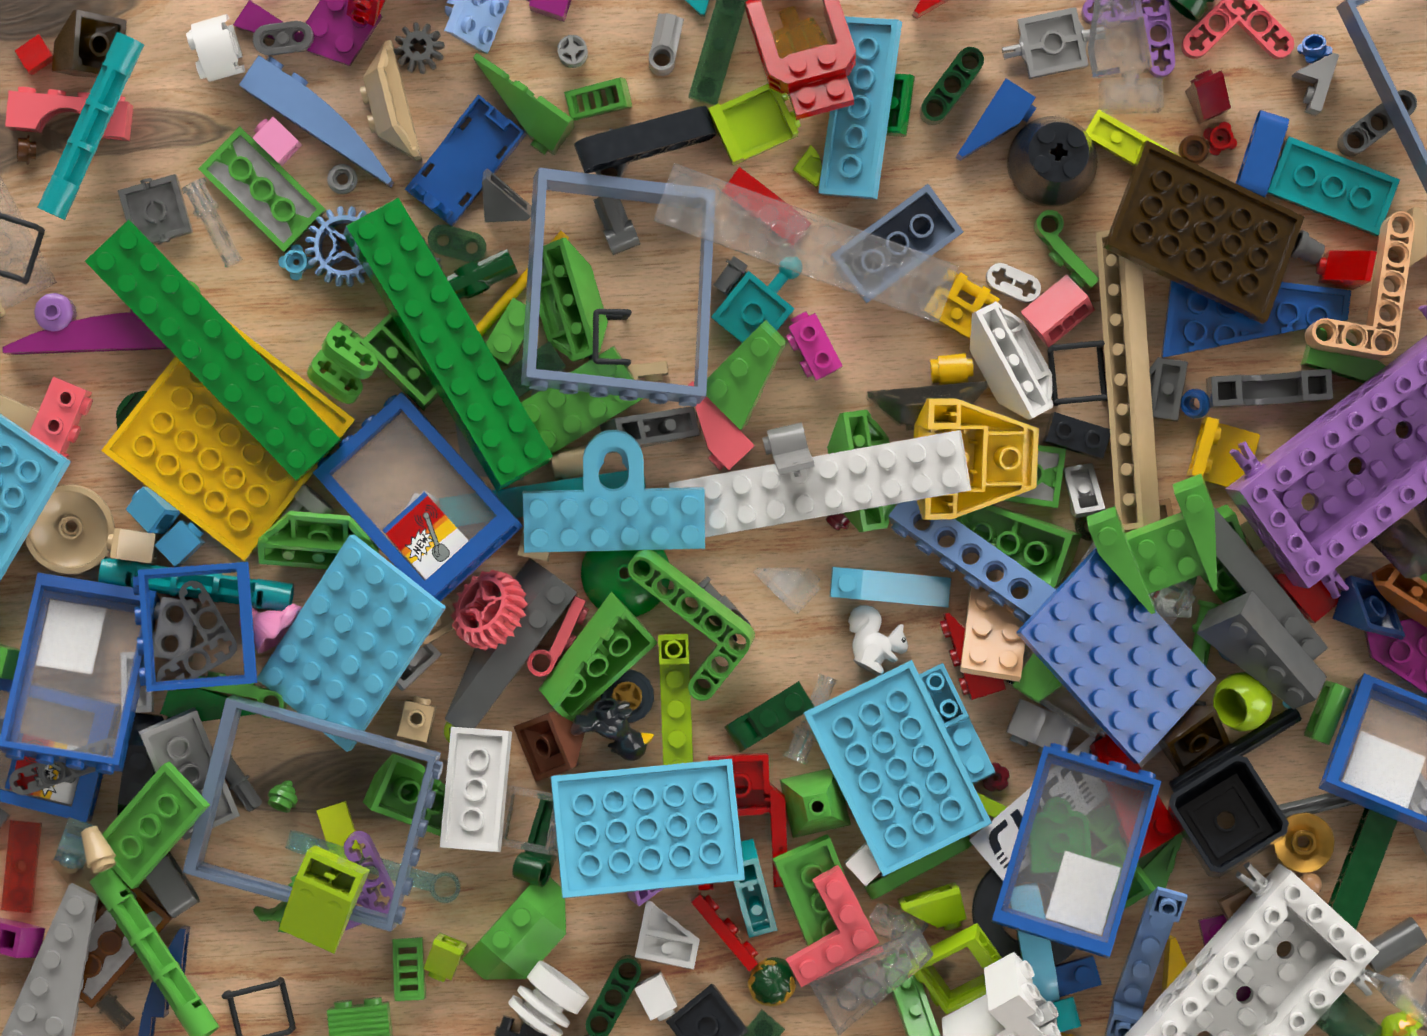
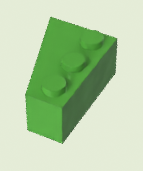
M389 313L360 341V344L376 355L378 359L377 366L424 411L439 394L392 315Z
M767 320L707 378L706 396L740 430L747 425L787 343V340Z

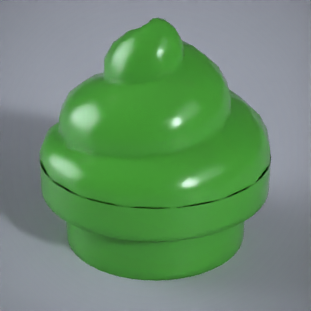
M284 781L269 790V806L285 813H289L291 808L296 806L298 798L295 795L296 790L292 787V781Z

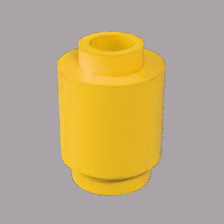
M966 353L937 356V359H930L932 383H939L940 385L968 383V377L974 376L973 360L967 359Z

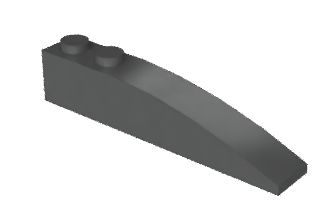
M1214 507L1217 562L1244 595L1253 591L1310 658L1315 660L1328 647L1269 571Z

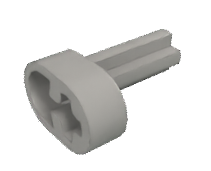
M303 484L294 495L295 501L277 521L289 511L332 514L335 510L312 488Z

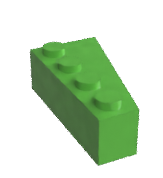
M611 591L540 686L539 690L561 716L573 721L576 715L584 711L658 642Z

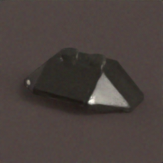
M987 381L867 391L866 399L898 426H906V431H914V424L926 399L956 398L973 404L987 388Z

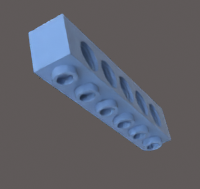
M917 500L898 503L889 515L890 523L893 524L891 529L903 538H906L907 535L917 541L915 546L925 554L930 555L932 552L941 558L940 564L949 571L954 572L957 569L965 575L963 579L975 589H979L980 586L990 593L988 597L999 606L1003 607L1006 604L1014 610L1013 615L1023 623L1056 590L956 519L929 520L931 524L926 530L916 529L914 527L915 523L922 519ZM944 536H951L955 539V542L952 546L945 548L939 545V540ZM968 553H976L979 556V560L975 564L969 565L963 562L964 556ZM992 570H1000L1004 574L1003 578L997 582L990 581L987 576ZM1017 587H1024L1028 590V595L1023 599H1016L1012 596V591Z

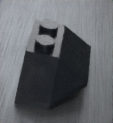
M135 713L121 776L117 816L155 774L138 731L164 721L163 716Z

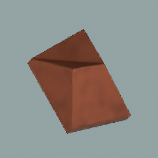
M554 711L513 726L535 782L579 765L578 757L585 733L578 736L572 735L571 727L573 722Z

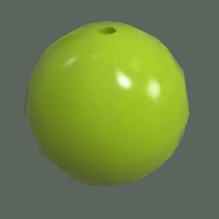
M1240 672L1228 675L1217 685L1213 697V707L1216 709L1221 722L1227 727L1239 732L1257 729L1269 718L1272 711L1273 697L1271 691L1247 672Z

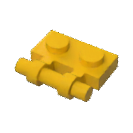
M948 268L943 279L953 284L951 289L947 291L938 286L923 313L970 340L972 313L980 310L984 303L987 305L994 302L998 303L1000 298L990 293L991 289L984 285L981 288L967 279L968 276L962 272L957 274ZM960 290L976 298L972 305L957 297Z

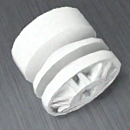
M539 960L527 976L535 989L531 990L520 986L517 991L525 1000L513 995L508 1003L518 1013L519 1017L536 1031L548 1036H561L563 1032L554 1022L567 1028L570 1021L562 1011L565 1009L571 1013L578 1014L589 999V996L560 971Z

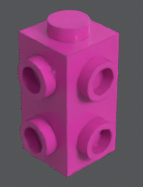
M806 311L791 319L793 324L788 326L790 334L786 335V338L793 351L799 349L804 359L799 363L807 378L812 376L816 382L843 367L816 313L809 316Z

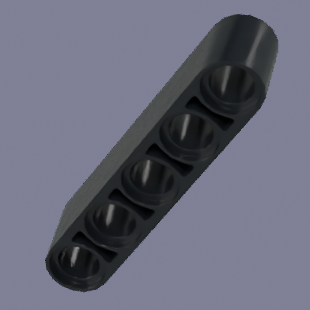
M699 106L591 135L574 143V147L584 173H593L699 144L714 138L717 132L707 106Z

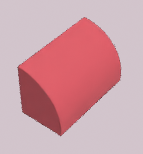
M1066 274L1023 309L1021 314L1033 331L1049 348L1095 311L1088 295Z

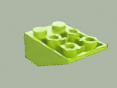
M316 845L308 849L295 878L279 930L335 954L370 869Z

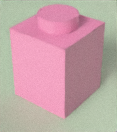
M274 117L269 121L264 119L254 129L256 134L252 138L281 166L302 146Z

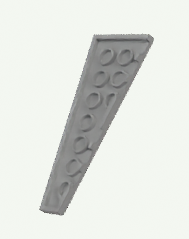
M73 883L68 886L1 1036H74L79 1012V998L84 983V970L89 955L90 936L94 927L98 905V895Z

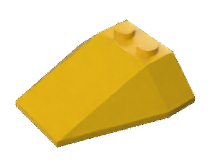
M956 398L926 399L914 424V438L961 430L971 491L917 500L922 519H955L1037 488L1039 428Z

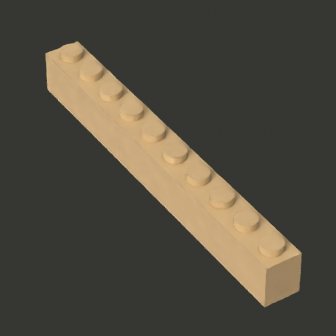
M1107 230L1096 232L1103 341L1105 342L1104 355L1115 507L1124 530L1130 532L1160 520L1143 271L1141 265L1103 248L1110 231Z

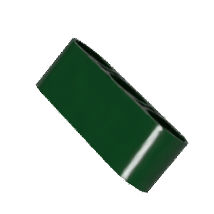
M966 47L961 50L926 96L920 107V117L926 124H940L979 74L984 64V56L979 49ZM967 55L973 56L977 60V67L974 69L965 68L962 64V58ZM953 79L959 83L960 90L956 93H949L944 88V82ZM930 103H936L941 107L942 114L932 117L926 112V106Z
M622 956L614 965L588 1014L585 1025L590 1036H608L612 1031L641 974V964L634 956ZM623 963H632L636 968V974L626 978L621 975L619 967ZM611 989L618 990L622 995V1000L617 1004L609 1003L605 998L607 991ZM596 1016H602L607 1020L608 1026L602 1031L595 1030L591 1025V1020Z

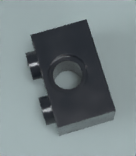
M1054 412L1050 415L1042 442L1101 460L1104 458L1109 442L1110 429Z

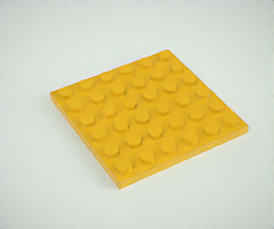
M229 322L341 439L355 422V419ZM176 356L101 450L243 561H246L257 547L259 537L274 525L293 501L294 495L303 484L307 483L313 472L318 468L316 464L299 481H296Z

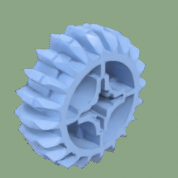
M339 206L337 208L338 216L335 217L329 209L326 211L329 220L325 222L322 217L318 216L316 220L322 226L319 229L312 225L309 227V230L315 233L316 236L315 238L310 236L305 238L307 243L314 244V247L305 249V253L316 256L310 259L308 263L310 266L320 264L315 270L317 276L327 271L324 278L325 282L330 283L333 277L336 276V286L341 287L343 279L346 278L347 285L353 287V277H357L361 284L365 283L362 275L365 270L357 257H353L346 251L339 252L341 247L336 236L342 241L348 242L344 235L338 233L333 227L343 223H352L367 215V213L362 210L355 217L356 209L351 206L348 210V215H345L344 208ZM328 234L333 241V249L329 256L324 259L322 243L324 237ZM343 259H351L358 266L346 271L332 268L335 263H339Z

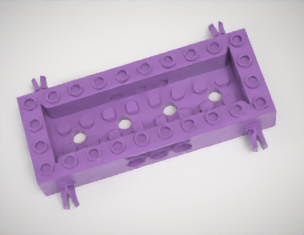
M1422 305L1418 309L1427 319V305ZM1427 335L1261 462L1257 460L1246 441L1238 444L1242 454L1234 449L1229 452L1244 471V475L1225 490L1293 586L1310 588L1321 580L1331 594V597L1333 599L1338 598L1341 595L1337 587L1343 591H1347L1349 587L1335 568L1427 498ZM1401 421L1405 422L1408 426V434L1404 438H1399L1395 432L1396 425ZM1354 457L1359 458L1362 463L1361 470L1357 474H1352L1348 467L1350 460ZM1307 493L1312 494L1315 499V504L1310 510H1305L1301 504L1302 497Z

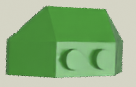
M561 238L543 246L539 313L548 343L568 356L572 362H576L593 355V312L596 309H604L591 265L567 238ZM599 315V352L608 324L606 315Z
M859 410L839 414L827 449L828 454L890 442L883 429L871 418L869 411ZM896 504L843 514L859 532L884 529L888 527L889 515Z
M289 511L259 537L258 559L259 564L328 569L349 535H356L377 553H379V548L350 516Z
M551 877L543 887L530 884L462 960L484 980L526 979L539 960L542 961L566 935L565 899H562L561 886Z

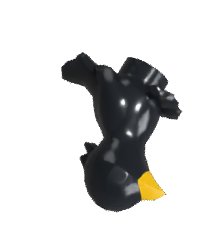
M612 698L602 699L595 703L594 710L587 713V715H576L571 727V734L575 736L586 732H596L603 737L614 740V742L608 744L611 752L629 761L640 759L646 752L647 744L652 741L654 736L651 733H642L632 729L628 718L632 716V708H629L630 703L627 700L616 701Z

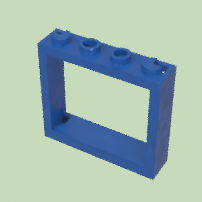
M248 562L138 570V576L133 577V593L140 596V607H135L136 625H142V637H137L138 656L144 655L145 664L144 668H139L140 686H146V691L151 692L257 683ZM237 572L244 675L156 682L149 579Z

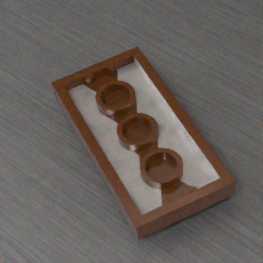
M139 886L134 889L130 888L136 901L159 934L173 917ZM104 905L97 911L88 948V961L86 962L83 976V989L80 993V999L90 1008H93L138 958V955L128 943L129 941Z

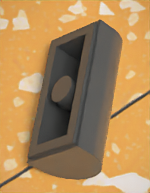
M1408 917L1369 942L1379 951L1369 965L1374 973L1378 974L1427 944L1424 933L1412 917Z

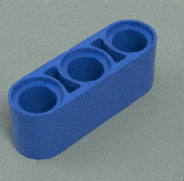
M1263 110L1258 112L1236 184L1265 198L1288 128V118Z

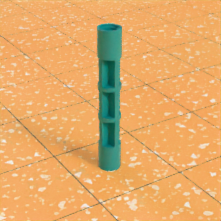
M116 32L106 54V59L102 63L96 81L85 101L81 114L71 136L67 140L66 147L37 208L63 220L66 219L110 118L114 114L115 107L143 50V43Z
M105 557L100 564L98 582L133 588V577L138 576V570L170 567ZM209 574L149 579V590L156 591L157 593L170 594V596L177 597L183 584L188 581H198L205 587L213 602L239 604L238 581L235 576ZM250 579L253 608L283 611L288 605H292L294 584L264 579ZM192 586L186 588L188 593L184 597L198 598L201 590L200 588L193 589Z

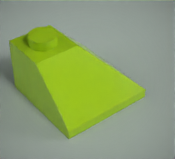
M955 882L897 899L903 911L937 928L944 927L945 931L962 926L961 921L967 920L961 892Z

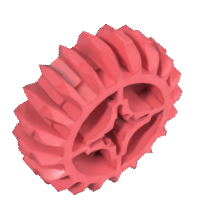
M493 569L490 572L482 571L479 577L472 576L470 584L463 583L465 589L462 593H456L459 597L458 602L452 604L456 611L450 616L454 621L452 627L457 631L456 635L471 647L486 651L488 648L496 649L499 643L506 645L508 636L515 637L513 631L516 627H522L519 621L520 618L527 616L522 609L528 603L524 599L526 593L521 588L522 585L506 572L503 573Z

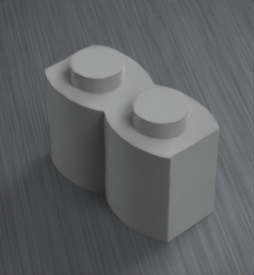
M1019 699L1006 732L1012 734L1011 741L1025 747L1029 741L1038 745L1039 749L1037 752L1042 753L1044 745L1050 747L1051 743L1066 747L1076 722Z

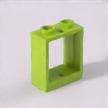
M978 923L916 954L913 968L914 975L919 983L925 984L933 1003L936 1006H940L946 1015L985 995V976L982 974L950 990L933 964L966 947L969 948L983 970L985 967L1002 959Z

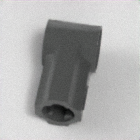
M598 197L593 200L599 218L605 228L603 232L613 255L640 245L631 220H628L620 199Z

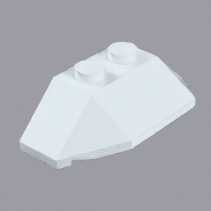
M997 302L972 313L970 352L997 402L1028 420L1053 408V400H1051L1053 391L1052 373L1024 321L1010 311L1003 309L1002 305Z

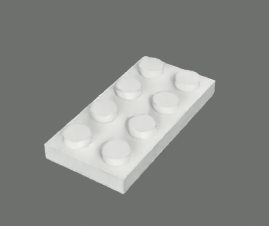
M451 727L440 848L501 853L512 739L511 731Z

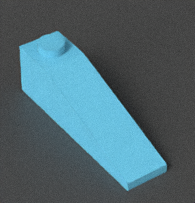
M832 567L829 597L949 608L951 578Z

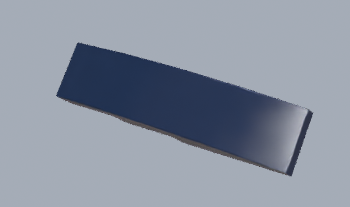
M185 925L178 930L168 947V950L179 963L184 974L186 971L190 926ZM153 980L142 1012L138 1036H154L156 1017L164 1018L169 1014L170 1005Z

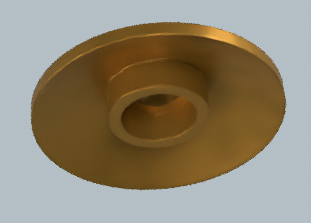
M1297 813L1287 817L1286 819L1289 822L1287 833L1282 840L1274 844L1278 859L1284 866L1295 872L1309 873L1322 868L1330 860L1334 851L1335 841L1330 826L1322 818L1311 813ZM1301 836L1308 838V844L1304 847L1299 846L1297 843L1298 838Z

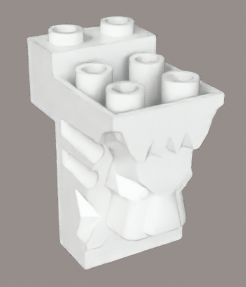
M1015 952L984 968L985 995L941 1018L943 1036H1061L1057 1027L1056 1018L1058 1017V1011L1051 1001L1047 1002L1041 996L1038 988L1033 984L1032 977H1034V971L1031 965L1026 960L1022 961Z

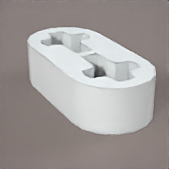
M994 264L986 273V282L990 288L1020 302H1032L1040 294L1041 285L1037 278L1007 264ZM1000 269L1004 270V276L1012 280V283L1009 284L1002 281L999 285L995 284V277L991 276L992 272L997 273ZM1027 281H1030L1032 283L1031 288L1035 290V293H1029L1024 297L1022 295L1023 290L1014 285L1016 282L1025 285Z

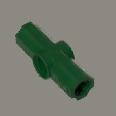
M506 249L480 262L476 260L456 269L454 274L446 278L459 300L463 298H472L487 291L491 285L517 274L518 271L509 251Z

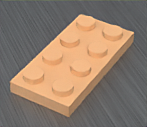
M992 570L987 578L992 582H997L1003 578L1004 574L1000 570ZM970 585L960 672L1020 682L1025 643L1016 632L1024 623L1013 615L1014 610L1006 604L1003 607L999 606L988 597L990 593L980 586L979 589H975ZM1017 587L1012 591V596L1016 599H1023L1028 595V590L1024 587Z

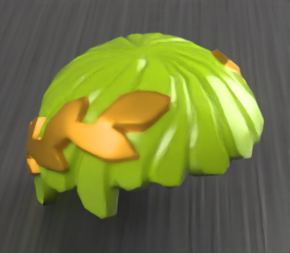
M1409 1011L1388 1015L1382 1020L1379 1036H1418L1416 1031L1423 1026V1019L1420 1015Z

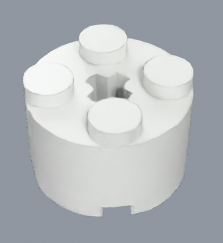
M227 14L191 24V30L186 33L190 49H196L199 57L195 63L200 79L207 78L209 82L245 72V66L238 65V58L243 56L233 25L226 26L225 22L230 19Z

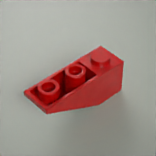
M944 613V620L940 621L941 629L945 639L950 637L954 648L949 650L953 666L960 667L965 628L950 613ZM962 673L963 677L958 678L963 696L969 695L971 700L1006 690L1004 679Z

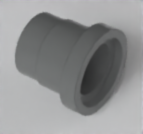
M1300 230L1291 258H1299L1316 265L1324 253L1325 245L1309 237L1308 232Z

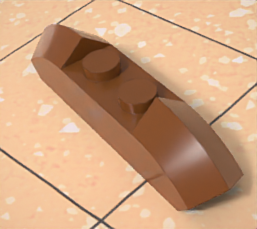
M1387 564L1373 572L1374 585L1381 595L1399 611L1427 628V582L1398 564Z

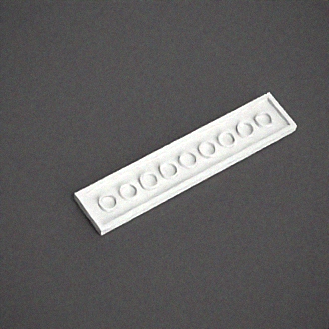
M961 430L812 457L815 467L800 470L801 476L798 477L794 476V472L779 475L776 465L771 464L669 483V488L704 487L705 537L971 491Z

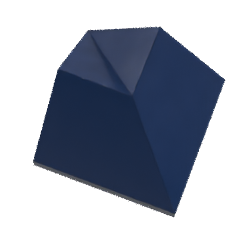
M1354 576L1345 578L1344 582L1348 585L1349 589L1347 591L1341 590V596L1332 619L1397 639L1406 637L1395 607L1381 595L1374 585V581Z

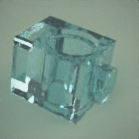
M69 817L54 860L59 861L66 868L75 869L78 867L83 869L86 857L80 832L95 825Z

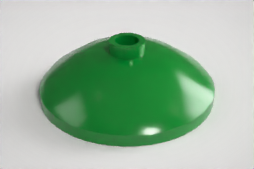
M639 550L587 551L585 553L581 566V581L587 597L598 609L611 591L635 617L649 612L660 603L659 599L631 577L623 579L619 575L621 568H628L629 562ZM653 550L669 562L664 550ZM637 561L640 569L644 571L650 570V566L646 561ZM661 579L662 585L668 589L670 580Z

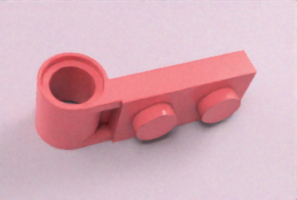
M577 596L574 597L550 651L539 649L530 654L527 666L533 675L542 677L550 674L564 650L567 651L576 640L577 636L573 635L572 632L577 623L583 624L589 609L584 607L587 602L586 600ZM538 654H544L549 658L550 665L546 671H538L533 665V660Z

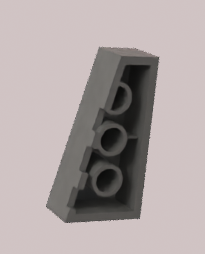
M1253 591L1208 610L1196 632L1293 709L1315 701L1327 678Z

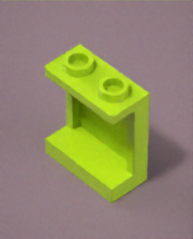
M767 83L722 105L718 103L708 108L713 124L733 166L798 137L799 132L797 128L801 127L799 120H796L794 111L789 112L785 101L789 100L787 93L781 94L769 88Z

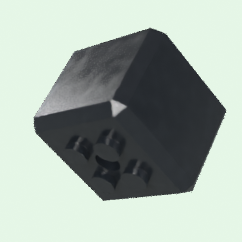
M1238 755L1172 794L1168 806V812L1179 827L1180 833L1206 874L1215 878L1222 877L1282 840L1287 833L1289 825L1288 820L1248 758ZM1222 812H1228L1234 817L1235 823L1229 829L1221 828L1217 823V817Z

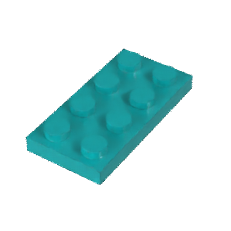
M1289 136L1285 141L1273 172L1267 194L1378 236L1381 224L1387 216L1400 179Z

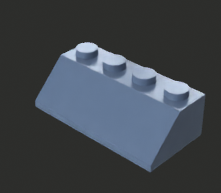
M927 184L831 254L830 259L849 285L867 304L964 231L930 185Z

